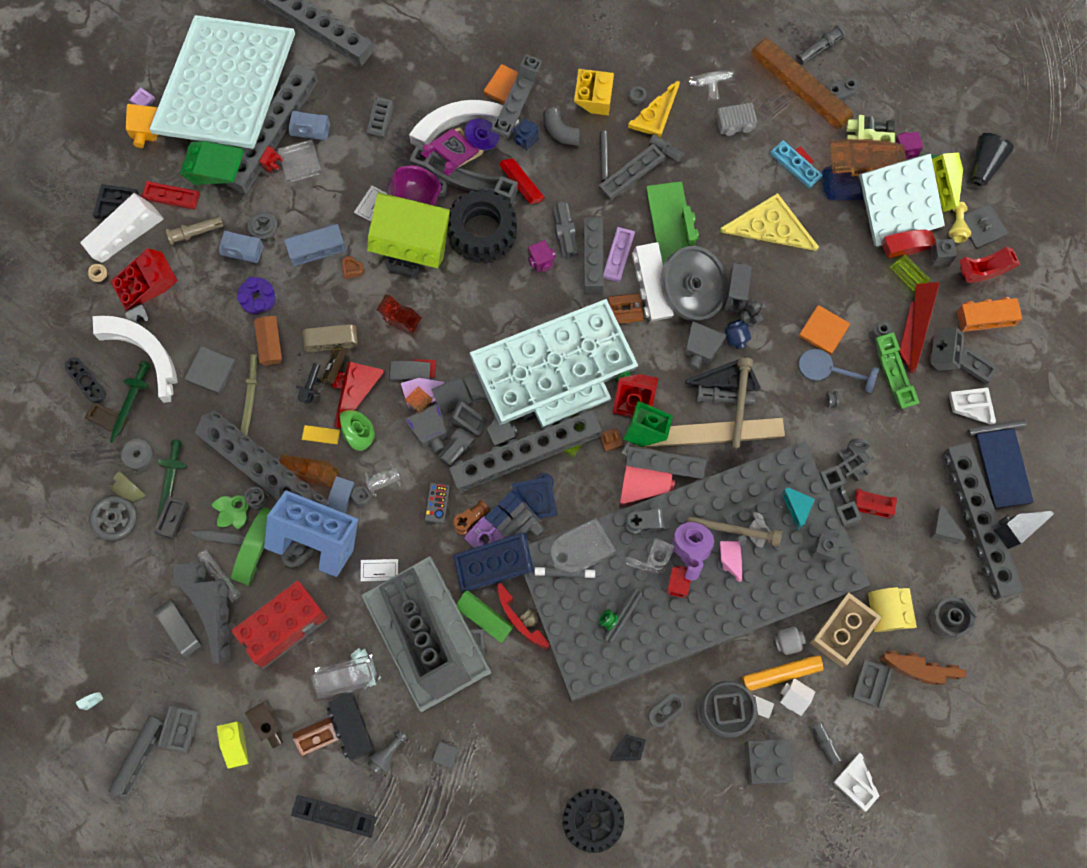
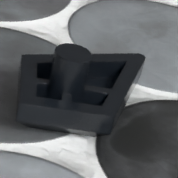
M626 734L609 761L641 760L646 740Z

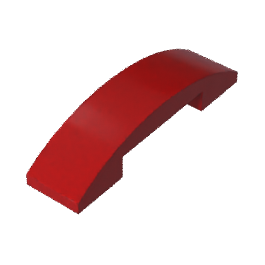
M500 582L497 585L499 599L510 623L529 642L548 650L550 644L537 629L531 634L509 607V604L513 602V597Z

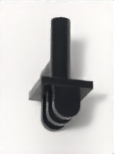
M313 363L306 386H296L297 389H300L297 397L300 402L311 403L314 395H320L319 392L312 389L314 385L320 384V379L317 378L321 365Z

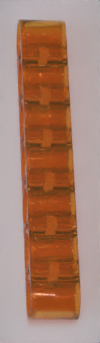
M764 38L751 50L753 57L836 129L843 127L853 117V112L847 105L770 39Z

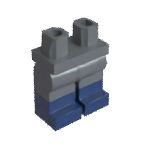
M510 491L498 503L499 505H496L484 517L505 538L522 532L527 534L529 531L537 538L545 531L539 523L541 519L536 516L516 491ZM527 538L528 544H531L532 542Z

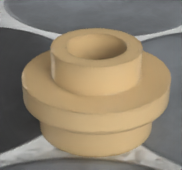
M93 264L89 267L88 276L94 282H101L106 278L107 270L101 264Z

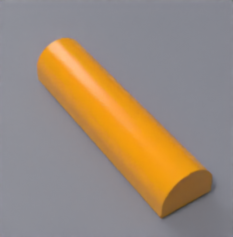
M814 655L743 675L740 677V680L744 686L753 691L823 671V662L821 656Z

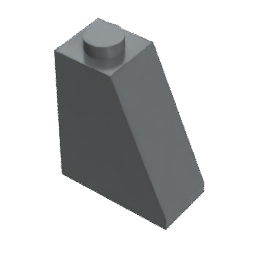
M745 263L733 264L724 311L743 313L748 299L752 266H748Z

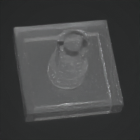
M719 70L689 77L690 85H707L709 100L719 99L717 82L733 78V72L730 70Z

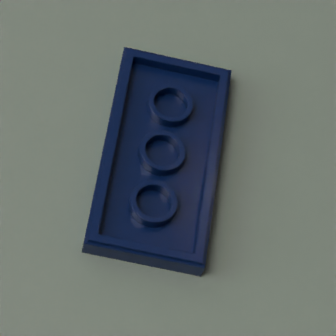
M1015 429L977 434L975 437L994 509L1034 503Z
M523 532L453 555L461 593L467 590L470 592L534 572L526 533Z

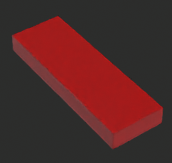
M513 158L501 160L499 166L510 180L518 182V190L530 204L539 203L544 200V195Z
M146 181L141 197L147 201L195 210L200 193L196 190Z

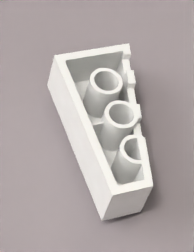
M658 242L636 246L632 252V258L636 268L637 281L641 288L640 296L645 303V318H648L649 322L671 318L674 315L673 310L667 304L661 288L663 263Z

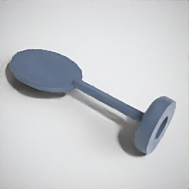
M821 349L808 350L799 360L800 372L810 380L819 381L825 379L833 371L867 381L865 391L872 394L879 368L873 367L870 370L869 376L833 367L831 356Z

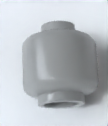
M796 627L781 629L777 633L778 636H775L778 651H782L784 655L801 652L803 649L802 644L806 643L803 631L799 632Z

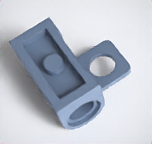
M292 111L289 124L290 136L327 140L330 129L327 115Z
M224 231L219 253L221 256L257 263L262 253L263 244L260 238Z

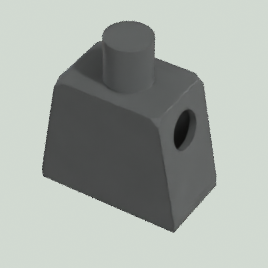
M693 321L685 350V356L691 358L688 366L691 369L698 370L701 363L709 365L723 345L726 335Z

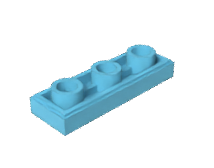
M784 140L770 152L772 157L807 188L810 189L822 178V174Z

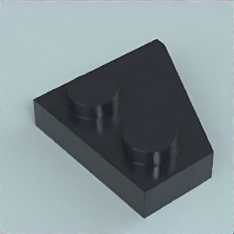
M101 184L93 213L94 218L100 219L110 216L133 193L138 195V190Z

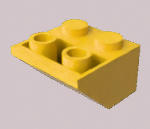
M579 69L574 102L592 114L609 115L614 73Z

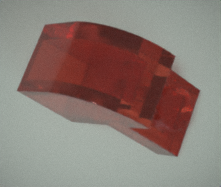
M385 294L376 309L383 316L382 319L385 322L409 333H414L422 319L412 308L401 306L391 295Z

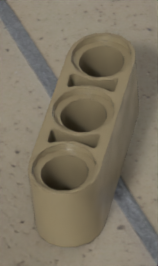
M355 325L309 328L302 331L303 350L306 352L334 350V348L340 347L345 349L354 348L358 345Z

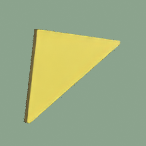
M778 193L720 228V232L813 251L819 248Z

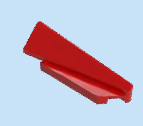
M939 282L920 283L915 286L914 302H911L900 350L898 351L901 360H904L911 374L915 372L918 366Z

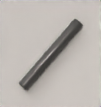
M607 131L600 132L601 182L608 179Z
M1018 420L969 428L968 434L973 436L981 433L1026 427V421Z

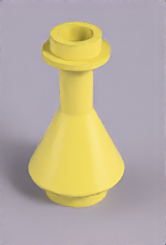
M959 202V206L952 209L956 213V221L948 234L956 243H963L971 236V230L964 221V212L968 209L964 202Z

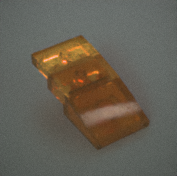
M868 139L830 140L832 173L851 172V176H859V174L906 160L903 144Z

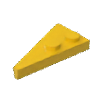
M676 81L674 84H671L664 94L659 95L647 108L640 112L637 118L629 122L628 128L650 135L656 134L661 138L680 82Z

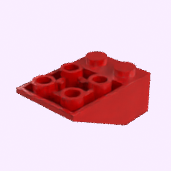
M147 248L110 282L125 311L166 292L178 280L162 251Z

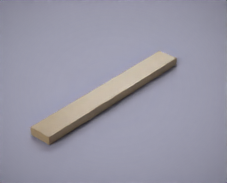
M783 418L747 420L742 423L741 441L785 437ZM735 421L671 426L666 441L644 447L655 448L733 442Z

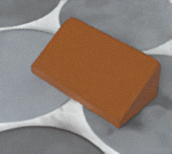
M330 717L293 733V740L301 756L339 740Z

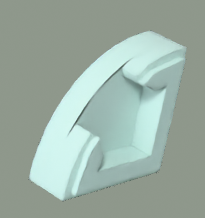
M100 692L93 693L77 701L76 704L79 709L88 710L102 701L103 697Z

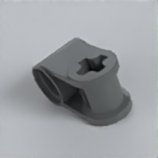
M662 509L632 512L627 518L626 529L632 534L664 531L665 524ZM636 520V523H639L638 526H635V523H632V521Z

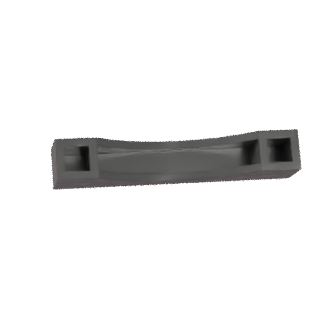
M416 146L410 158V165L422 167L433 173L438 179H442L447 184L465 191L474 190V192H478L479 189H485V192H489V190H493L496 195L502 194L505 196V200H509L513 204L518 193V182L502 176H487L474 173L461 167L456 168L447 176L443 173V170L446 168L445 164L448 162L434 151L429 157L425 158L421 154L424 151L423 147Z

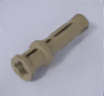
M218 216L189 226L183 224L181 227L173 230L166 229L170 244L174 245L175 242L181 240L188 241L191 239V236L221 228L224 225L221 217Z

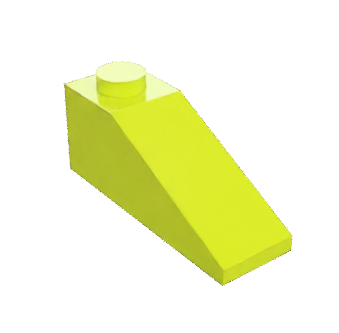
M959 153L942 154L933 158L932 163L942 210L946 212L959 206L963 167Z

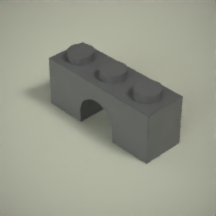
M839 466L821 471L822 480L844 528L858 524L862 517L855 501L850 502L846 495L844 487L846 481Z

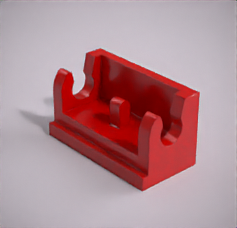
M862 489L855 490L854 501L859 512L891 519L895 515L897 497L882 496L862 491Z

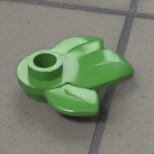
M237 495L233 498L223 496L213 502L212 507L220 511L217 519L218 527H228L233 524L235 528L240 529L246 523V511L249 504L246 503L244 496ZM241 502L242 507L236 508L237 503Z

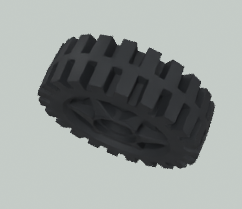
M586 789L575 794L567 803L563 813V828L569 841L578 849L589 853L603 852L615 845L621 837L624 829V813L617 799L610 793L600 789ZM591 814L599 817V824L596 827H591L588 824V817Z

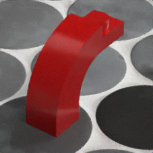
M1005 247L984 258L971 259L964 257L959 260L961 264L960 270L968 283L991 279L1020 266L1014 250L1009 247Z

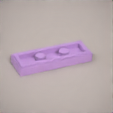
M617 227L603 278L620 283L635 231Z

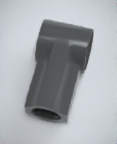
M461 427L455 431L450 439L451 441L438 455L450 467L464 452L469 451L476 441L473 436Z

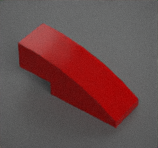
M913 230L885 236L881 244L887 259L900 255L905 257L929 250L935 242V237L932 230Z

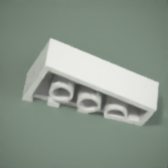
M133 193L80 243L93 259L103 263L164 218L150 202Z

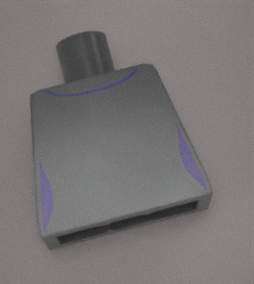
M439 404L405 418L407 426L423 448L431 445L434 453H439L445 448L441 440L448 436Z

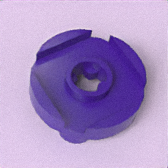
M249 277L240 286L237 300L244 311L257 315L261 312L269 311L275 303L276 296L270 282L263 278ZM259 292L261 297L253 300L252 295Z

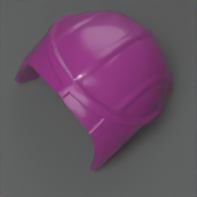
M414 165L396 169L387 186L388 195L433 206L436 205L441 191V183L433 173Z

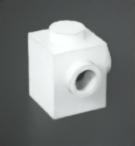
M794 678L790 685L786 683L781 691L783 697L780 703L787 709L802 716L812 702L815 691Z

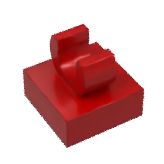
M267 146L259 162L265 170L271 172L272 169L279 170L278 165L275 163L278 160L283 162V159L273 148Z

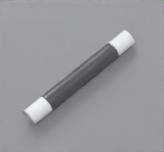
M535 567V575L595 578V570Z

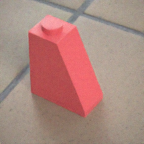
M626 466L619 507L633 506L673 491L675 480H672V474Z

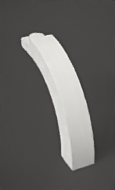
M465 100L447 104L425 116L409 134L410 142L415 146L423 147L425 144L433 142L444 131L477 118L485 119L494 124L503 105L483 100Z
M93 316V334L99 341H126L140 347L149 354L157 373L158 397L163 403L171 402V395H173L172 384L178 383L177 375L170 356L155 336L130 320L113 316Z

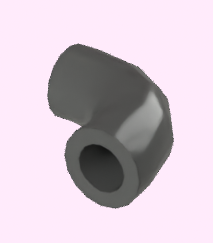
M548 108L544 110L545 128L552 138L562 144L579 146V127L565 125L562 122L559 109Z

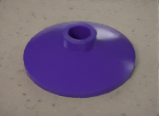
M473 119L465 127L464 133L467 141L477 149L490 150L499 141V134L491 131L493 124L485 119Z

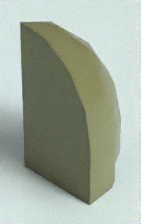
M120 471L114 476L115 483L110 485V488L116 495L131 502L146 496Z

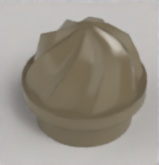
M529 607L518 615V618L526 628L536 626L538 617L535 610L532 611Z

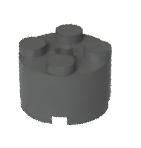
M955 596L947 597L936 603L928 615L932 630L945 640L964 636L975 625L976 613L973 606L966 599Z

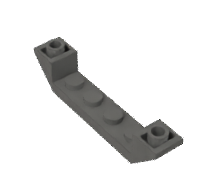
M528 54L525 55L504 106L491 128L492 132L506 138L510 137L533 87L542 60Z

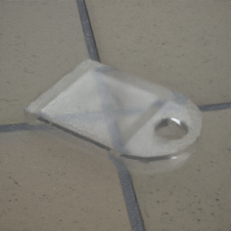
M597 518L557 538L551 549V559L554 566L566 574L579 573L616 554L615 548ZM565 554L568 560L561 563L557 560V556Z

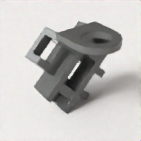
M852 439L848 443L846 450L838 452L837 457L842 462L838 466L845 478L852 476L855 481H859L870 473L866 465L875 458L873 456L870 458L865 452L870 447L869 441Z

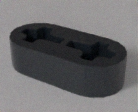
M389 256L386 259L387 270L391 273L409 278L417 277L420 273V265L417 263ZM394 261H397V264H398V265H395L394 267H392V266H391V263H394ZM412 265H414L415 269H413L412 272H410L409 268H411Z

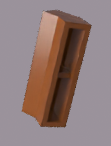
M264 316L254 319L260 364L264 366L280 364L282 357L276 316Z

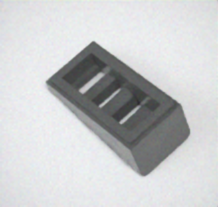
M380 97L375 98L367 134L384 138L394 109L392 100ZM373 126L382 127V129H376Z

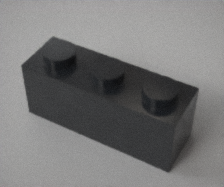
M350 692L329 701L330 707L327 708L330 719H334L337 726L334 727L337 738H341L344 746L341 749L344 757H349V760L354 761L375 752L354 694Z

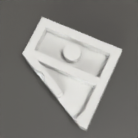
M988 388L950 392L949 398L953 413L990 425L996 423Z
M858 753L833 783L860 809L866 812L878 799L879 794L872 783L870 772L867 771L863 755Z

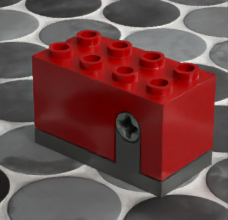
M297 580L232 629L231 632L240 644L247 647L245 651L253 662L265 669L328 621L329 618L309 591Z

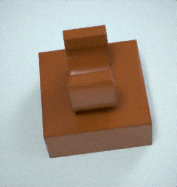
M618 428L602 432L600 440L605 453L623 447Z

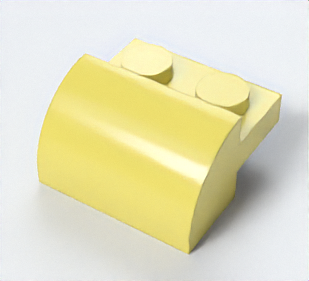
M898 587L868 592L870 609L882 617L874 627V632L917 628L910 588L898 589Z

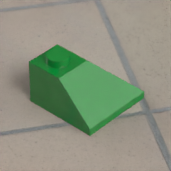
M638 401L626 428L624 440L640 447L666 441L673 415Z

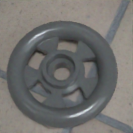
M118 495L104 497L91 510L89 517L90 527L94 534L101 539L108 541L119 540L128 535L136 523L135 507L131 501ZM111 503H119L118 509L110 508ZM101 509L106 510L103 518L98 517ZM127 510L128 518L123 519L122 511ZM112 514H115V518L113 520H109V517ZM103 523L109 527L106 531L100 528ZM122 524L124 528L116 532L114 527Z

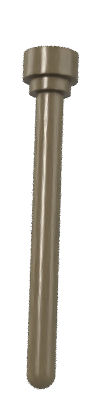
M738 358L737 364L740 371L732 443L735 449L740 447L747 378L748 372L753 368V359Z
M688 517L686 519V522H695L709 529L739 535L745 534V536L768 540V543H772L773 546L780 547L783 533L780 530L765 532L695 517Z

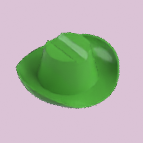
M355 410L341 412L340 421L343 438L355 450L362 451L367 449L375 437L371 421L365 415Z

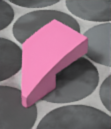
M720 541L722 569L726 572L729 571L736 577L738 582H741L742 559L740 541Z

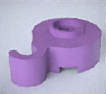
M687 522L680 525L676 529L671 544L673 553L676 552L681 557V561L688 567L684 576L687 580H696L700 576L703 568L702 560L709 558L714 545V538L710 530L695 522Z

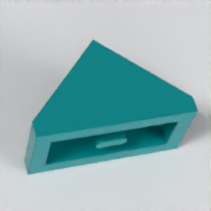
M786 488L782 492V496L798 530L805 524L815 499L791 488Z

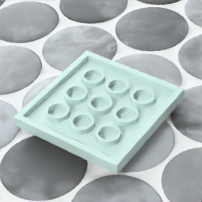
M925 154L859 174L874 246L882 245L881 242L885 236L913 230L927 229L929 231L945 226L931 154Z

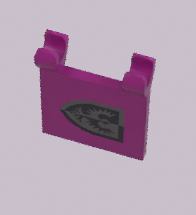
M452 128L430 144H425L423 146L424 151L421 152L427 158L433 151H436L448 162L445 164L446 168L443 170V173L449 176L457 167L479 153V149L473 147Z

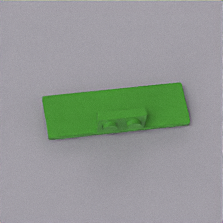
M682 182L646 187L655 239L659 245L663 266L673 252L686 246H695L696 240H699L698 229L694 228V223L696 222L695 213L691 212L690 206L686 205Z

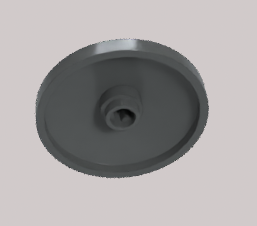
M686 246L678 249L667 258L661 272L663 296L669 307L678 316L690 321L705 320L718 313L724 305L728 291L726 273L719 259L709 250L699 246Z

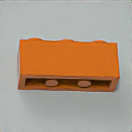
M1004 297L996 301L986 299L978 303L968 301L963 303L957 310L961 332L1016 326L1022 320L1018 298L1010 299V297Z

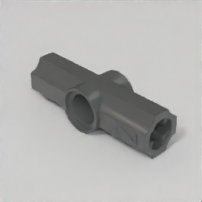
M557 203L553 206L556 237L560 243L562 258L571 259L578 256L575 225L571 220L568 203Z

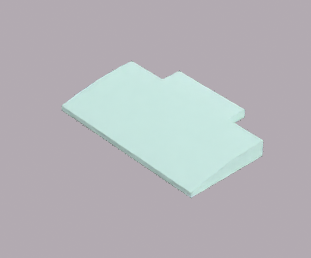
M607 299L469 353L499 425L535 412L543 428L610 401L611 397L604 382L612 380L626 371H634L638 367Z

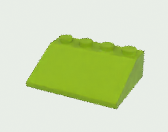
M378 192L368 235L367 251L439 268L444 259L450 210Z

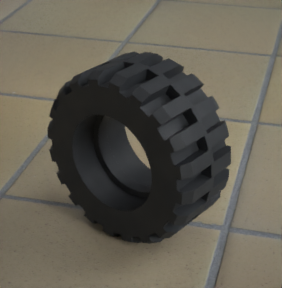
M479 189L478 192H474V190L468 191L469 194L467 195L463 193L459 196V201L455 200L452 203V208H449L450 214L447 231L451 246L455 248L459 255L463 254L464 259L470 260L472 258L477 263H480V260H485V263L493 258L494 260L500 259L501 254L506 255L509 252L508 247H513L514 239L517 236V218L512 204L509 200H505V196L500 193L496 195L493 190L485 192V189ZM479 215L490 216L499 223L498 229L493 234L485 237L469 234L465 230V225L470 219Z

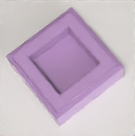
M140 87L129 101L133 105L151 106L156 99Z

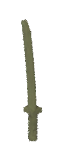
M250 354L249 377L246 379L247 393L240 430L245 435H248L255 386H258V381L256 380L258 355Z

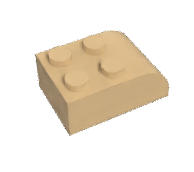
M848 592L810 641V644L843 668L849 664L882 617Z

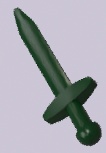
M146 361L139 363L140 367L135 378L124 380V383L131 388L113 427L110 443H113L120 433L138 390L147 389L150 386L145 381H142L146 371L150 369V364Z
M172 440L169 459L157 461L159 465L166 467L157 520L161 515L168 496L172 494L176 469L187 468L185 463L177 461L179 448L182 447V443L179 440Z

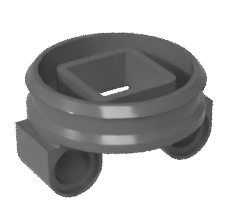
M721 681L714 684L705 692L701 702L696 703L698 723L705 724L712 733L724 738H734L746 733L752 727L756 718L759 717L756 696H753L746 686L735 681ZM737 697L736 703L739 719L720 721L717 699Z

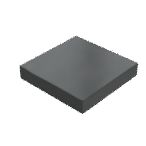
M201 346L185 377V381L220 394L236 360Z

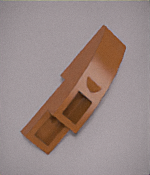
M886 651L885 654L880 656V661L889 668L918 682L941 686L945 684L946 678L958 680L966 678V669H959V665H947V667H939L938 663H926L925 665V657H919L918 653L899 655L898 651Z

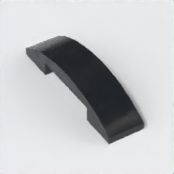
M300 795L296 796L291 816L369 838H372L377 821L376 816Z

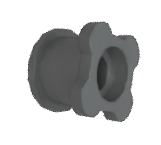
M879 321L875 324L873 331L869 332L868 336L875 340L876 337L892 333V326L886 321Z

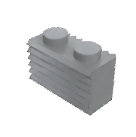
M751 102L717 109L716 121L720 135L726 134L730 136L740 131L748 133L756 127L757 119Z

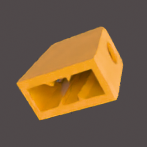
M127 104L126 131L130 138L134 139L133 145L135 147L143 148L145 140L155 141L158 134H152L150 127L158 107Z

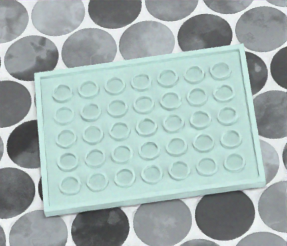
M195 15L151 124V133L254 149L295 36L294 29Z

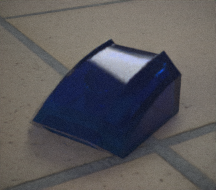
M867 160L843 162L824 168L822 171L824 192L829 200L864 199L859 174L869 171Z

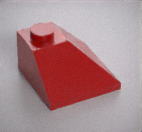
M643 374L619 378L612 413L631 417L638 401L653 407L658 378Z

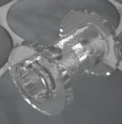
M389 462L391 468L372 476H368L367 472H364V479L373 497H376V490L397 482L399 487L402 486L396 466L392 462Z

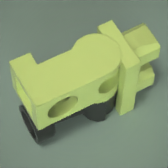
M859 115L857 119L848 120L846 132H855V135H847L846 147L855 148V153L878 152L884 153L885 156H891L895 148V121L887 120L886 124L875 122L873 117H864V115Z

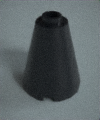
M982 133L978 137L970 179L974 185H986L1014 149V145L1006 139L1004 142L1000 140L1001 136L992 133Z

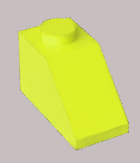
M233 722L217 726L219 745L227 768L249 764L243 724Z

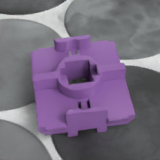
M482 517L478 521L479 523H476L466 534L464 539L475 548L505 537L492 523H489ZM484 535L489 537L490 541L488 543L483 539Z

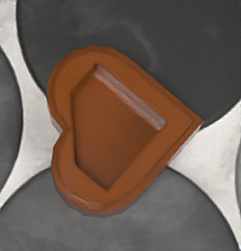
M352 256L343 258L342 269L344 279L363 275L364 266L361 262L355 261Z

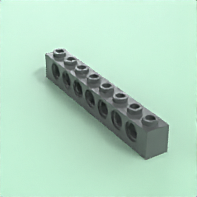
M255 0L361 67L374 52L372 41L368 37L361 36L351 27L348 28L342 21L332 18L326 11L316 8L310 1Z
M298 63L294 69L290 70L285 83L281 84L279 92L270 102L254 149L242 147L244 153L234 183H226L227 186L247 194L263 169L259 161L268 146L275 150L289 128L292 111H300L318 83L315 71Z
M214 410L201 417L195 434L277 500L281 498L285 491H289L324 506H329L330 502L281 464L279 460L266 452L264 448L251 440L249 436L241 432L235 425L226 420L220 413Z
M585 410L572 419L567 417L557 425L553 426L550 424L543 427L542 431L537 433L530 432L522 439H512L505 446H495L489 449V452L475 454L470 460L465 462L458 461L449 469L459 493H462L602 436V429L594 411ZM577 425L585 427L581 432L575 431L574 428ZM559 432L567 434L563 439H559L556 436ZM546 439L549 442L546 446H540L538 444L539 441ZM525 446L531 448L528 453H522L521 449ZM505 454L513 455L511 460H503ZM488 461L495 462L491 468H486L485 464ZM470 468L477 469L474 475H468L467 471Z
M969 442L949 447L943 452V462L948 466L950 472L949 479L955 486L956 499L961 503L962 516L969 526V536L976 545L975 553L982 562V572L988 579L989 592L994 596L995 600L1017 595L1024 590L1009 549L994 531L1000 525L972 445ZM958 463H962L965 469H960ZM964 481H968L971 484V488L966 487ZM971 499L976 500L978 505L974 506L971 503ZM977 517L983 519L984 525L978 522ZM984 535L990 538V544L984 540ZM991 554L997 557V563L992 561ZM998 573L1003 575L1004 581L998 579Z

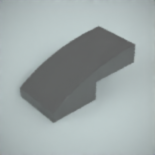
M417 361L390 362L389 381L406 382L417 378L429 379L430 363Z

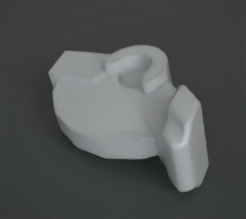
M754 512L753 517L755 520L749 528L770 532V528L766 526L762 514ZM750 537L752 542L756 544V547L763 548L764 539Z

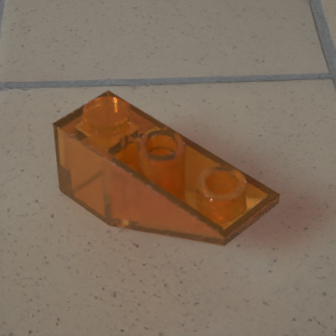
M283 454L279 461L301 480L320 486L332 487L339 472V469L326 461Z

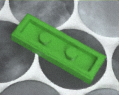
M468 590L464 592L456 604L460 612L501 643L504 642L514 627Z

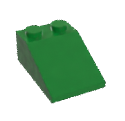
M205 141L190 142L184 162L182 163L180 175L194 185L234 183L244 150Z

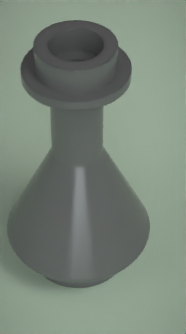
M400 730L394 732L396 737L386 748L368 756L370 759L368 765L379 775L382 771L388 772L394 750L401 742L406 743L405 740L408 737Z

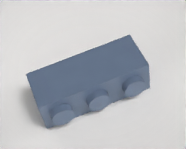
M330 224L322 229L310 230L305 234L292 235L285 239L293 266L346 251L338 224Z

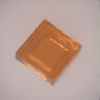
M419 386L405 399L419 414L433 401Z

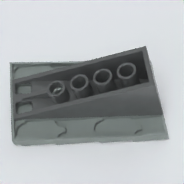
M430 556L361 595L420 712L429 709V707L436 705L492 673L437 566Z

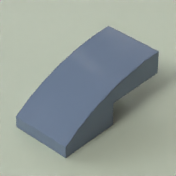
M336 476L329 494L328 501L330 504L328 507L346 514L355 483Z

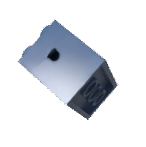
M285 491L267 515L264 548L283 555L294 540L321 551L319 570L337 577L354 550L358 519Z

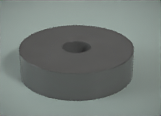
M133 439L127 442L121 451L123 463L132 470L147 468L154 458L153 448L142 439ZM137 452H140L139 457H135Z

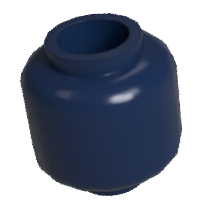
M742 320L728 323L724 330L728 345L735 346L736 349L746 347V343L751 340L748 324L742 322Z

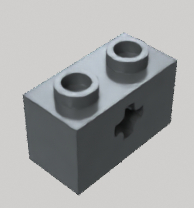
M957 327L935 329L934 336L932 337L933 349L930 354V363L938 371L960 369L964 334Z

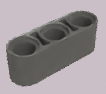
M172 599L154 610L155 615L184 657H187L202 646L194 630Z

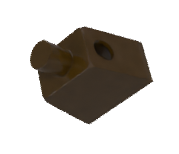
M268 700L245 712L261 741L267 738L272 748L283 743L278 733L282 726ZM265 723L271 725L270 731L265 729Z

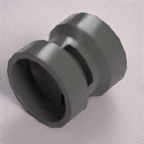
M251 487L245 493L246 503L254 510H261L268 503L266 494L258 487Z

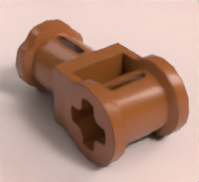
M479 500L478 504L472 509L468 508L465 512L455 516L453 522L456 533L466 535L478 523V520L490 512L482 500ZM459 523H466V526L464 527L463 525H459Z

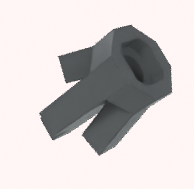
M753 299L747 301L743 313L740 314L742 322H746L749 327L758 325L763 320L761 314L767 307L765 302L758 303V301Z

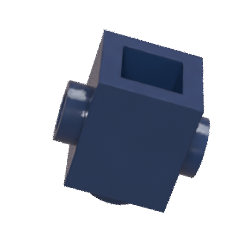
M526 118L513 129V141L526 151L538 140L537 125L532 121L529 122Z

